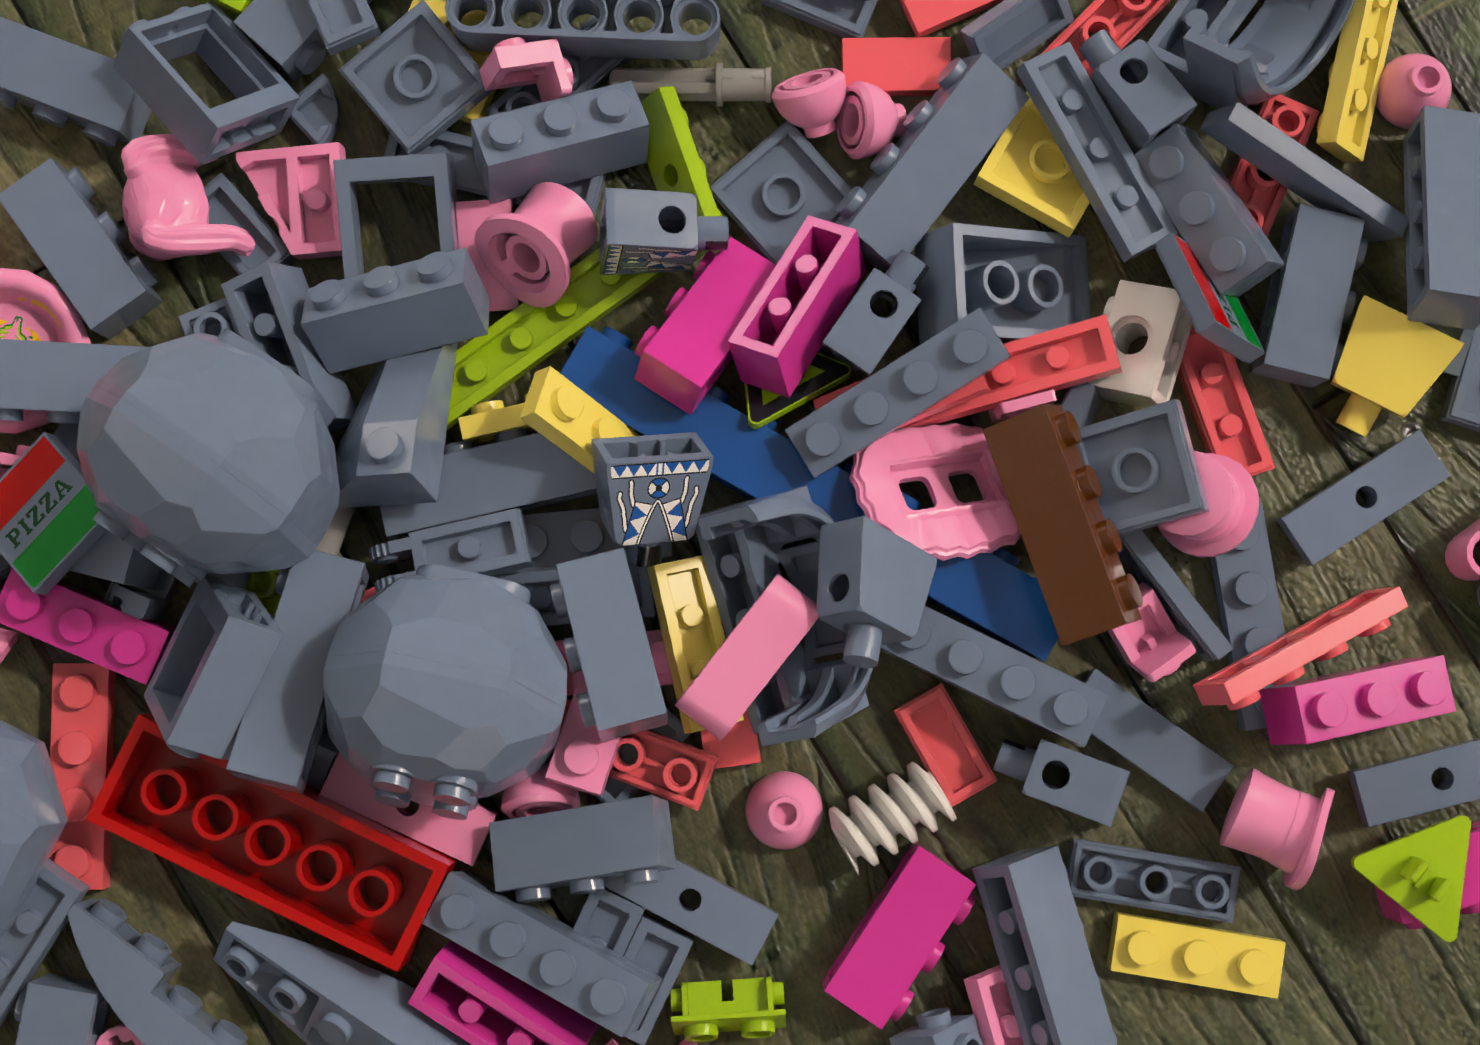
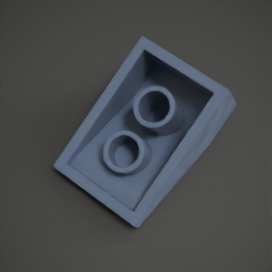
M950 223L925 233L915 246V257L929 267V270L917 286V297L921 299L918 304L920 345L978 308L982 309L1003 344L1091 319L1086 236L1071 234L1068 238L1060 233Z

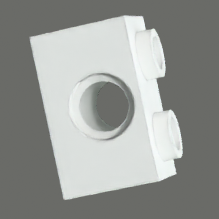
M1120 280L1115 297L1111 296L1106 302L1103 315H1107L1122 372L1089 381L1088 383L1095 386L1099 396L1104 400L1147 408L1170 400L1193 324L1175 289ZM1148 336L1147 343L1141 351L1135 354H1128V348L1135 339Z

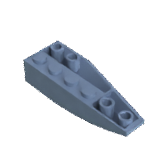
M233 921L224 931L213 960L307 1045H471L408 1004L415 989L402 981L351 958L285 935Z

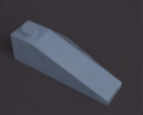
M458 342L378 363L335 452L340 489L338 508L438 502Z

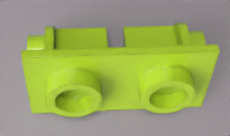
M771 976L732 979L733 1001H722L721 980L681 982V988L671 989L670 991L672 1012L682 1011L683 1016H671L674 1035H684V1040L687 1042L697 1043L718 1039V1032L741 1031V1036L748 1039L771 1037L775 1035V1029L786 1028V1009L774 1010V1005H785L783 981L772 982Z

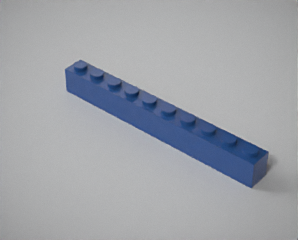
M587 326L560 374L640 436L696 432L714 456L710 478L749 500L807 485L811 501L821 507L835 522L865 516L864 511L857 504L856 490L849 480L853 464L845 462L842 469L836 466L822 476L814 478L792 441L774 431L777 426L775 421L759 429L751 428L748 425L747 412L743 414L727 405L726 402L729 396L715 386L711 387L692 415H689L634 380L641 358L630 350L633 342L610 327L605 326L600 333ZM902 493L906 505L910 509L921 510V503ZM998 548L992 553H979L969 559L958 556L945 561L937 559L927 601L1001 643L1040 662L1046 661L1059 636L1037 577L1034 578L1016 568L1020 561L1017 557L1002 548Z

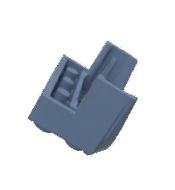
M1178 0L1147 44L1189 95L1217 109L1238 102L1248 107L1249 104L1257 105L1280 95L1304 80L1319 64L1334 43L1349 16L1355 0H1265L1248 26L1231 44H1229L1230 38L1258 0Z
M807 485L718 508L699 515L696 534L726 638L777 574L781 575L779 561L785 569L791 584L817 604L821 525L834 523L835 521L821 507L811 501ZM811 537L816 540L782 549L786 543ZM818 618L804 636L805 650L799 642L747 708L754 734H759L762 746L815 738L831 726L869 706L866 689L873 668L855 667L845 663L843 659L817 663L813 660V658L844 652L847 633Z

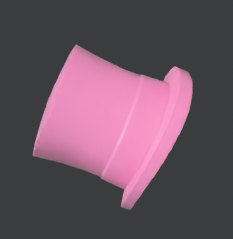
M541 182L530 189L514 213H498L487 217L476 230L474 240L477 252L484 265L508 292L528 305L545 308L552 306L565 293L570 281V264L594 245L598 229L591 209L578 194L557 183Z
M1194 451L1210 511L1162 524L1158 528L1162 535L1183 553L1200 558L1216 557L1237 547L1251 532L1259 510L1258 489L1252 476L1240 463L1227 456Z
M1252 767L1242 780L1231 802L1222 827L1220 845L1245 852L1269 862V864L1283 871V883L1286 887L1299 890L1307 884L1313 872L1335 790L1327 787L1321 797L1318 798L1292 789Z

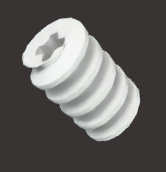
M911 762L906 766L908 783L895 773L887 776L889 794H886L875 784L868 786L870 803L868 806L857 796L852 795L848 798L850 816L847 817L835 806L829 808L831 829L858 876L857 857L862 856L873 866L879 864L876 846L881 844L891 854L895 855L899 853L896 835L899 833L915 844L918 842L915 824L921 822L934 833L938 831L936 812H942L952 822L957 819L947 797L930 771L926 772L918 764Z

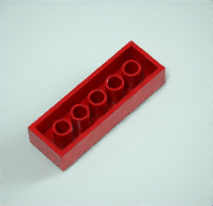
M138 714L86 818L87 821L396 972L410 961L426 928L422 923L449 872H453L458 859L319 795L321 791L307 784L304 793L300 794L236 778L226 769L229 760L223 758L221 760L204 754H200L199 758L182 756L172 751L166 745L152 714Z

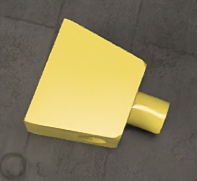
M1364 295L1357 307L1341 358L1331 381L1332 385L1351 394L1336 423L1366 438L1381 410L1400 419L1405 418L1460 352L1464 343L1424 323L1407 320V315Z

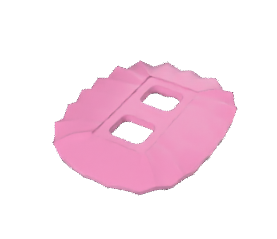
M948 423L902 428L892 431L853 456V466L849 480L856 490L857 504L864 511L865 516L939 560L945 561L957 556L969 559L979 553H992L1003 545H1014L1021 537L981 427ZM960 474L972 475L977 482L983 500L967 503L959 501L949 481V476ZM912 481L923 482L928 489L934 507L921 510L910 509L906 505L899 484Z

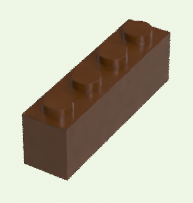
M1044 403L982 429L1062 646L1073 644L1141 620L1138 607L1143 605L1139 586L1130 573L1125 575L1117 554L1122 551V542L1114 523L1110 519L1105 520L1097 500L1102 495L1100 482L1093 468L1090 465L1084 466L1077 444L1081 443L1082 440L1081 433L1071 412H1064L1062 405Z

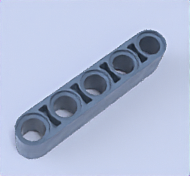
M446 0L445 4L446 17L455 38L464 48L477 52H492L493 47L499 42L521 37L526 40V43L557 39L562 55L700 60L712 55L720 41V13L714 0ZM472 10H481L487 13L486 18L478 25L467 26L461 23L464 15ZM535 12L543 16L540 23L533 28L526 29L516 25L519 17L525 13ZM589 14L599 19L597 24L589 30L581 31L571 26L574 19L580 15ZM640 16L647 17L654 22L651 29L642 33L632 32L626 27L630 20ZM690 19H701L710 26L706 32L700 35L688 34L681 28Z

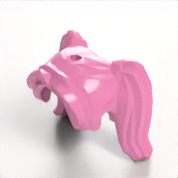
M173 134L146 135L135 138L122 149L123 171L127 176L122 198L123 218L125 225L128 227L129 240L140 255L153 261H165L183 256L206 255L221 251H233L245 257L252 253L255 249V241L246 230L227 224H209L210 206L203 182L196 171L197 168L204 164L200 165Z

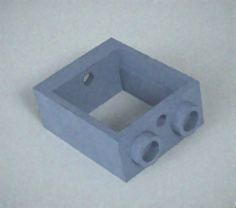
M215 1L192 8L183 6L172 14L150 21L142 19L134 22L122 34V44L113 63L115 70L200 165L280 134L300 98ZM196 52L237 99L209 109L167 61Z
M443 152L333 160L344 279L364 274L356 185L434 180L440 252L446 253L459 249L455 208L457 192L454 157Z
M205 576L202 581L199 580L143 695L166 745L172 751L182 756L199 758L200 754L222 760L283 636V633L254 592L209 576Z

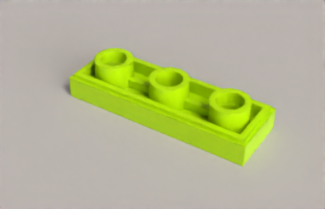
M658 87L641 101L650 124L647 163L657 191L692 193L697 198V216H722L714 201L706 178L705 164L699 158L688 127L687 113L681 107L675 87ZM698 250L694 260L701 258L709 250Z

